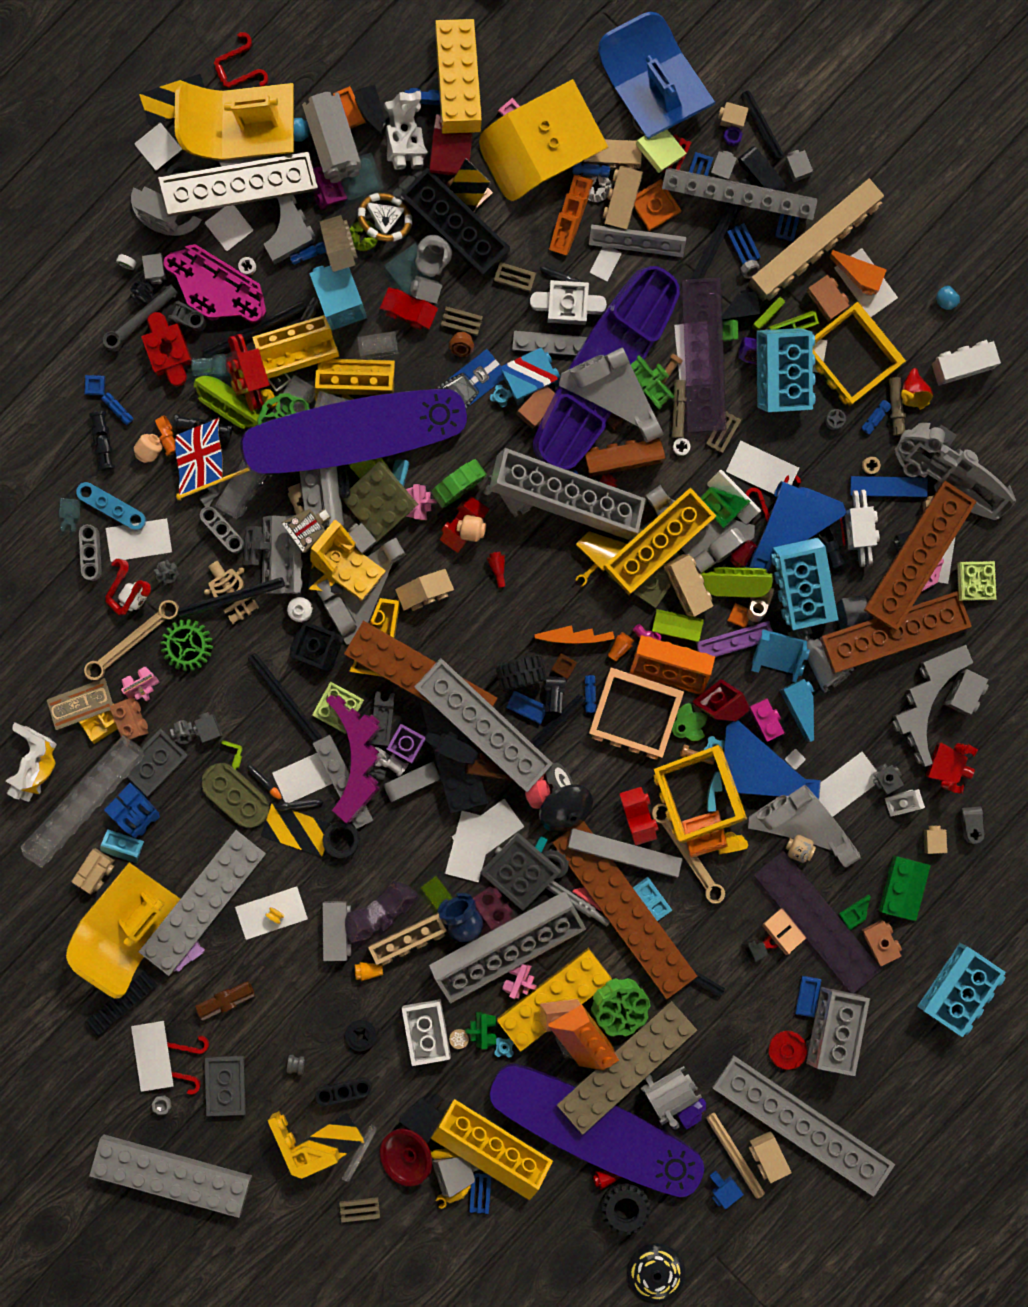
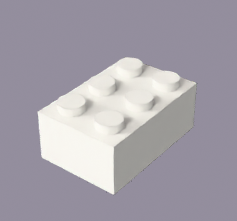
M987 340L976 343L972 348L964 346L953 354L950 351L940 354L939 357H936V361L932 363V367L939 386L992 370L1001 362L994 341L988 343Z
M441 999L403 1006L402 1013L412 1066L449 1060L451 1054Z

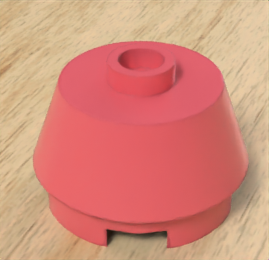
M546 773L540 777L528 792L525 791L526 799L532 808L540 809L544 800L553 792L552 788L554 787L552 783H548Z

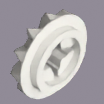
M586 175V178L594 180L593 184L598 179L599 185L604 187L598 188L596 194H594V187H592L588 200L592 202L605 200L611 188L609 178L601 177V175H598V177Z

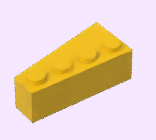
M380 598L370 624L395 638L400 601ZM355 660L350 669V672L383 677Z

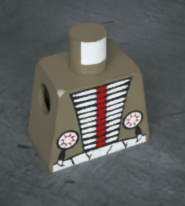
M307 509L283 521L282 524L305 554L326 531L322 524L331 519L325 509L314 515L311 509Z

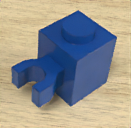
M716 1170L710 1174L712 1180L717 1185L712 1190L714 1194L712 1198L719 1207L723 1205L727 1209L744 1195L731 1176L723 1180Z

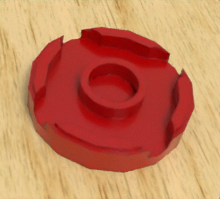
M782 1031L771 1039L769 1056L777 1067L784 1070L795 1069L805 1061L807 1046L804 1039L798 1033Z

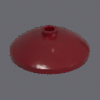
M408 1129L394 1130L384 1138L380 1148V1158L387 1174L394 1181L405 1186H416L426 1180L432 1169V1155L424 1139Z

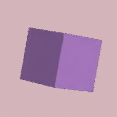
M400 724L387 750L413 763L426 741L425 736Z

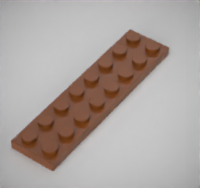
M943 481L863 610L894 631H897L977 501L947 481Z
M956 591L912 606L897 631H894L875 618L820 637V641L832 673L835 674L968 629L972 625L963 602L959 601V593Z
M363 620L344 655L433 705L414 686L436 662ZM464 679L493 707L497 697Z

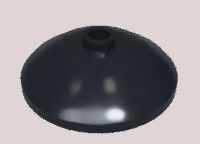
M572 784L563 786L552 792L544 800L539 810V820L548 831H569L586 820L593 807V797L590 791L582 785Z

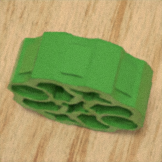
M290 393L279 394L272 399H268L263 404L259 418H257V425L270 421L266 420V418L273 417L277 419L297 413L293 408L297 402L303 404V411L310 409L309 404L304 399L293 396ZM275 403H277L274 409L276 413L271 412L270 414L266 415L268 410L267 405L272 406ZM280 403H282V410H284L287 413V415H285L280 410Z
M473 459L442 480L432 489L431 493L440 506L445 508L472 490L486 478L487 473L478 461Z
M615 978L607 981L606 985L601 989H597L593 996L592 1015L597 1024L610 1036L631 1035L637 1028L643 1026L649 1018L648 1009L651 1007L649 998L636 981L632 979L619 980Z

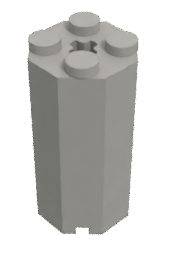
M323 92L311 96L309 103L306 105L304 102L302 106L325 179H330L331 183H337L343 178L358 176L362 165L339 93H335V96H332L331 92Z

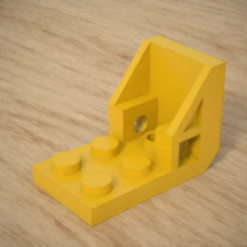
M334 520L311 547L310 561L317 569L360 601H363L386 571L355 548L356 543L338 521Z
M279 1111L271 1115L268 1123L291 1175L302 1179L338 1163L341 1156L338 1148L310 1140L294 1146L296 1141L292 1132L289 1133L286 1128L288 1125L286 1117L281 1115Z

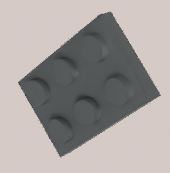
M160 728L120 770L148 797L189 755Z
M244 1056L205 1057L206 1116L245 1115Z

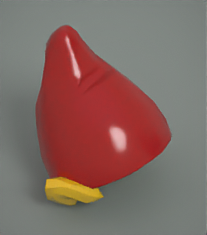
M913 368L903 383L902 403L905 406L919 407L921 410L930 404L933 392L931 387L919 375L918 369Z

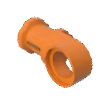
M163 415L156 419L155 422L162 433L159 439L166 450L165 454L170 456L176 453L175 439L173 438L172 425L166 416Z

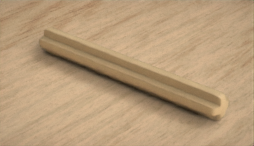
M715 1113L706 1117L707 1121L755 1198H761L765 1192Z

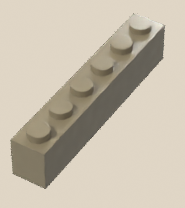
M342 215L320 221L332 271L335 272L355 266L354 259L358 257L347 220L343 221Z

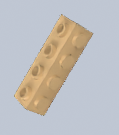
M436 913L371 944L368 948L376 965L382 963L383 966L393 961L392 957L396 955L402 957L410 953L409 949L415 946L419 949L427 945V941L432 938L438 940L444 937V933L447 930L445 924L439 918V913Z

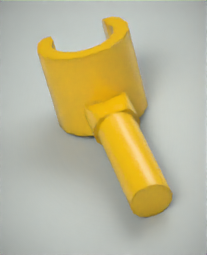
M594 563L587 572L577 576L576 581L579 577H584L585 582L581 586L587 584L588 577L598 566Z

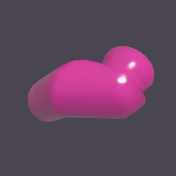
M640 624L633 628V631L639 638L643 635L661 640L659 633L646 631Z

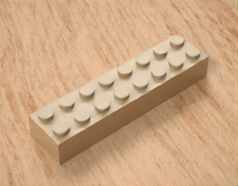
M870 178L757 272L751 278L748 284L754 292L757 291V295L762 302L766 299L770 301L778 294L777 292L781 286L785 288L792 282L795 274L800 276L809 266L808 263L814 264L821 258L824 250L828 252L836 245L835 243L839 237L841 240L845 238L853 229V225L858 227L868 216V213L872 215L877 211L884 197L882 192Z

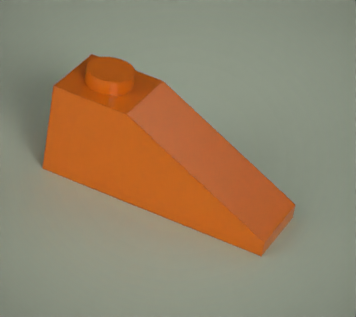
M832 250L830 259L859 289H862L863 293L867 295L878 293L886 269Z

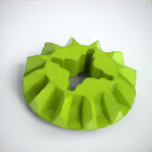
M366 221L371 228L378 232L375 225L370 221ZM359 222L353 223L350 232L355 249L360 251L372 249L378 240L368 235L370 238H363L360 243V235L358 233H362L363 228Z

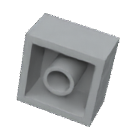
M968 669L960 670L943 705L964 715L972 714V712L975 713L980 705V702H978L980 696L984 695L988 689V679Z

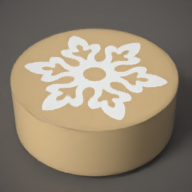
M456 1029L450 1034V1044L456 1049H462L468 1044L469 1036L465 1033V1030Z

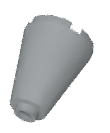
M813 638L807 641V649H810L807 660L824 693L830 691L828 689L829 686L836 687L851 674L849 671H854V668H850L833 674L821 641L819 639L814 640Z

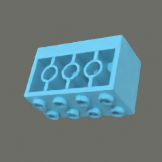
M331 265L325 268L324 266H319L309 273L332 331L367 318L349 267L333 272Z
M802 328L757 331L758 408L767 412L813 409V404H815V394L813 393V385H815V375L813 373V366L815 365V355L813 354L815 336L812 335V331Z
M819 538L773 547L774 554H771V559L777 572H774L776 583L780 587L778 597L784 607L781 609V614L786 624L790 625L792 630L837 621L838 615L826 547Z
M959 943L917 1007L963 1037L972 1030L973 1025L971 1024L975 1018L978 1019L982 1015L985 1003H989L994 997L995 993L993 991L995 988L1001 986L1004 982L1006 972L968 946Z

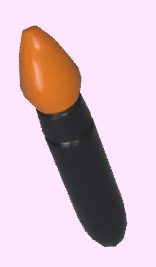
M247 766L251 775L273 797L282 799L279 790L254 766Z

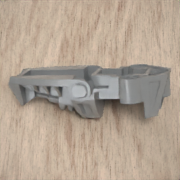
M919 423L912 430H905L902 433L899 444L894 450L907 476L917 477L920 475L925 478L929 474L938 480L934 485L935 491L938 490L943 481H947L977 501L971 510L972 513L993 520L1002 517L1015 504L1016 499L1011 486L1009 485L1006 488L991 472L978 464L979 460L974 452L971 450L963 452L961 449L954 451L943 444L945 432L941 428L929 429L930 423ZM922 447L929 453L934 452V454L929 459L918 452L917 449ZM975 484H978L981 488L985 487L992 493L991 497L995 501L993 507L972 490Z

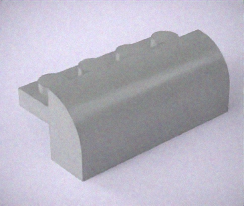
M337 466L299 471L304 511L311 509L314 515L325 509L331 519L322 524L324 529H327L334 520L344 527Z
M293 516L263 517V542H271L270 550H263L262 583L282 577L285 582L283 588L266 592V594L301 593V569L303 565L301 549L282 524L283 521Z

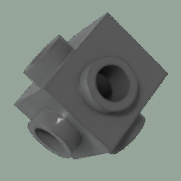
M885 763L877 767V772L873 774L875 777L873 779L874 784L878 789L881 788L884 794H889L904 785L900 779L902 774L897 766L893 767L890 764L887 766Z

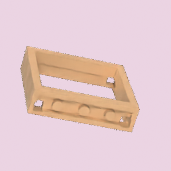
M610 668L589 734H592V739L601 742L603 738L610 740V745L621 748V745L629 746V751L639 754L641 750L647 752V757L656 760L658 756L663 758L684 691ZM614 677L675 697L658 750L597 730Z

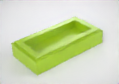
M779 297L753 324L752 328L756 332L759 331L784 305L785 300Z

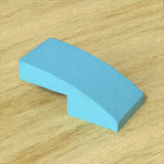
M720 772L714 773L707 794L708 812L716 811L715 792L722 791Z
M648 877L633 887L657 921L672 911Z

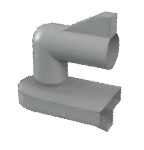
M216 485L208 487L209 492L200 497L205 507L210 506L213 499L219 495Z

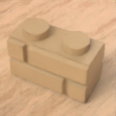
M92 849L71 882L89 894L97 892L104 884L102 882L104 876H109L113 871L114 866L112 864L114 860L98 849Z

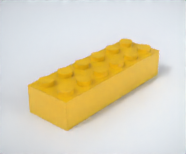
M474 19L436 20L435 37L442 133L481 132L482 119Z
M690 487L604 565V568L625 592L630 595L707 526L716 515Z
M587 948L536 987L535 990L497 1018V1022L521 1052L546 1032L540 1022V1003L578 999L580 1004H583L595 994L597 989H601L612 978L592 951Z
M455 1099L444 1113L431 1137L432 1140L528 1200H531L539 1190L553 1160Z

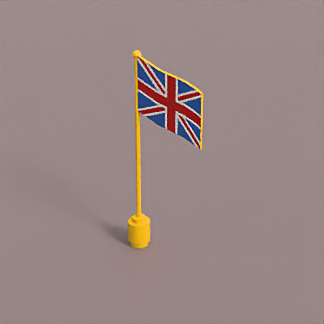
M220 418L176 435L175 452L179 469V493L176 495L177 500L250 471L248 468L223 477V456L219 439Z

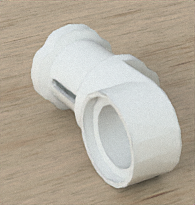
M375 747L379 751L378 755L381 757L376 766L388 767L397 773V777H400L409 763H404L394 753L389 755L382 749Z

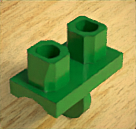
M476 1012V1021H470V1028H466L465 1033L470 1034V1041H476V1047L487 1049V1046L496 1044V1034L487 1033V1027L496 1026V1016Z

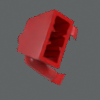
M937 742L931 758L933 764L929 765L925 777L942 780L941 787L943 789L963 794L964 785L960 787L956 784L960 782L961 776L971 780L975 772L974 768L965 766L968 758L964 755L970 753L975 757L978 749L970 744L965 745L957 743L954 749L943 743Z

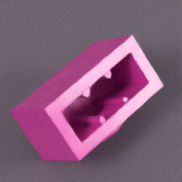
M768 699L749 706L751 709L750 713L765 742L784 734L779 723L781 717L776 709H772Z

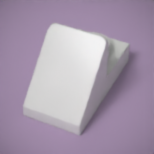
M919 789L908 790L885 798L890 817L925 808Z

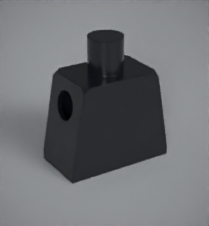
M436 1093L429 1101L424 1097L419 1098L400 1116L399 1122L420 1135L428 1143L443 1116V1112L438 1107L444 1099Z

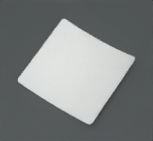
M161 123L135 142V146L155 170H158L182 150Z
M234 205L222 208L205 222L206 226L226 251L253 231Z

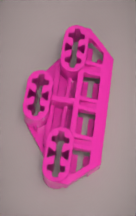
M196 244L185 246L186 249L170 252L165 257L164 266L170 274L177 277L187 304L192 309L200 312L205 318L214 321L220 317L240 316L252 324H256L264 319L267 313L261 285ZM188 253L193 257H195V255L198 257L196 258L193 264H190L192 260L184 256V254ZM176 262L180 268H184L185 271L189 273L192 272L194 275L192 277H187V275L183 271L179 270L177 267H171L170 263ZM205 264L215 271L220 270L215 279L213 278L215 274L204 268ZM227 278L238 285L243 284L238 293L236 292L237 288L226 281ZM251 292L254 295L258 293L260 302L249 296V293ZM198 298L201 303H203L204 305L206 304L211 309L214 308L216 312L210 313L205 307L201 306L199 303H193L192 299ZM241 302L245 308H248L253 313L257 311L258 316L252 317L248 311H244L240 306L236 307L234 303Z

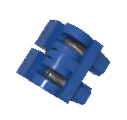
M131 783L118 795L123 802L115 798L104 809L125 832L131 834L134 838L138 835L142 836L146 832L147 825L150 822H155L160 817L159 812L145 798L143 792Z

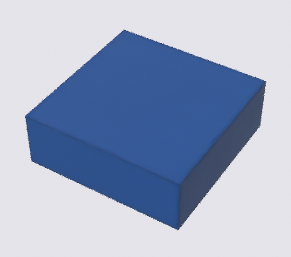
M85 375V395L104 396L106 377Z

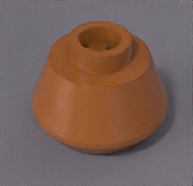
M466 332L456 333L449 341V349L457 356H468L474 351L472 337Z

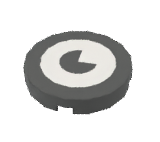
M557 762L553 763L546 771L547 781L549 784L552 783L554 787L552 788L553 792L563 786L573 784L567 770Z

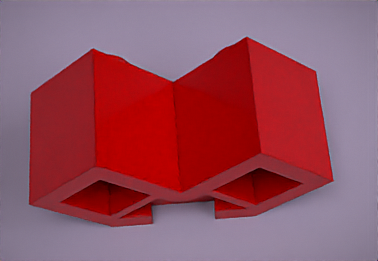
M388 287L380 309L386 312V316L392 319L399 318L411 323L410 326L421 330V328L430 329L438 310L437 307L425 300L413 298L401 290Z
M472 496L467 501L463 500L457 508L459 513L451 524L447 522L441 530L443 535L440 541L457 553L468 542V540L461 539L460 532L457 531L458 521L463 520V517L466 515L484 519L490 510Z
M642 787L619 793L635 846L657 839L655 831L659 829L656 820H652L647 805L651 803L648 793L644 794Z

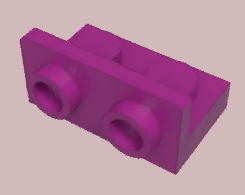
M322 166L313 169L318 187L317 191H313L315 195V202L321 210H325L329 205L340 203L347 199L340 181L331 183L330 179H325Z

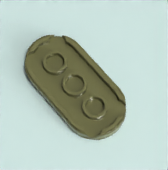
M217 763L210 766L202 776L204 793L238 825L242 827H255L266 819L269 812V804L266 797L231 765Z

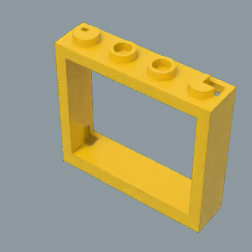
M856 302L816 334L815 344L853 314L893 365L851 397L813 350L816 371L820 375L824 374L828 379L826 382L832 390L836 389L840 394L838 396L843 404H848L849 407L906 361L859 302Z
M721 746L711 747L654 769V781L661 789V793H659L660 799L663 804L666 803L668 809L665 811L669 822L672 821L674 826L672 833L679 842L685 843L747 820ZM714 756L735 816L685 834L665 774Z

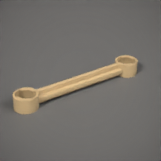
M171 600L163 601L159 606V611L101 659L87 663L84 668L86 677L91 680L103 678L106 668L165 620L175 619L179 615L178 604ZM172 603L175 605L176 612L173 616H165V604ZM92 664H98L101 667L100 676H90Z
M665 804L655 805L652 809L653 819L663 825L706 889V898L711 903H720L725 897L724 888L713 881L697 856L691 858L687 842L681 843L675 839L672 833V829H674L672 821L669 822L667 817L664 820L656 818L658 807L663 806L667 808ZM713 886L721 889V897L718 900L710 899V891Z

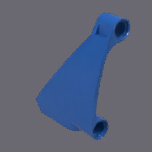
M780 481L775 490V497L777 499L763 536L745 568H762L768 572L772 563L771 554H774L773 547L801 542L811 538L847 514L843 502L805 487L798 488Z
M733 721L726 726L724 755L738 793L788 796L803 785H806L818 799L820 798L821 780L804 779L740 721Z

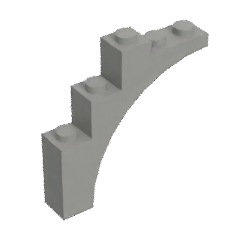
M966 645L920 663V673L927 681L907 689L908 694H906L908 703L910 705L913 704L914 708L893 716L894 721H892L895 731H899L900 734L908 732L907 740L910 746L915 748V759L918 764L924 767L933 764L927 743V723L932 704L945 683L959 670L973 663Z

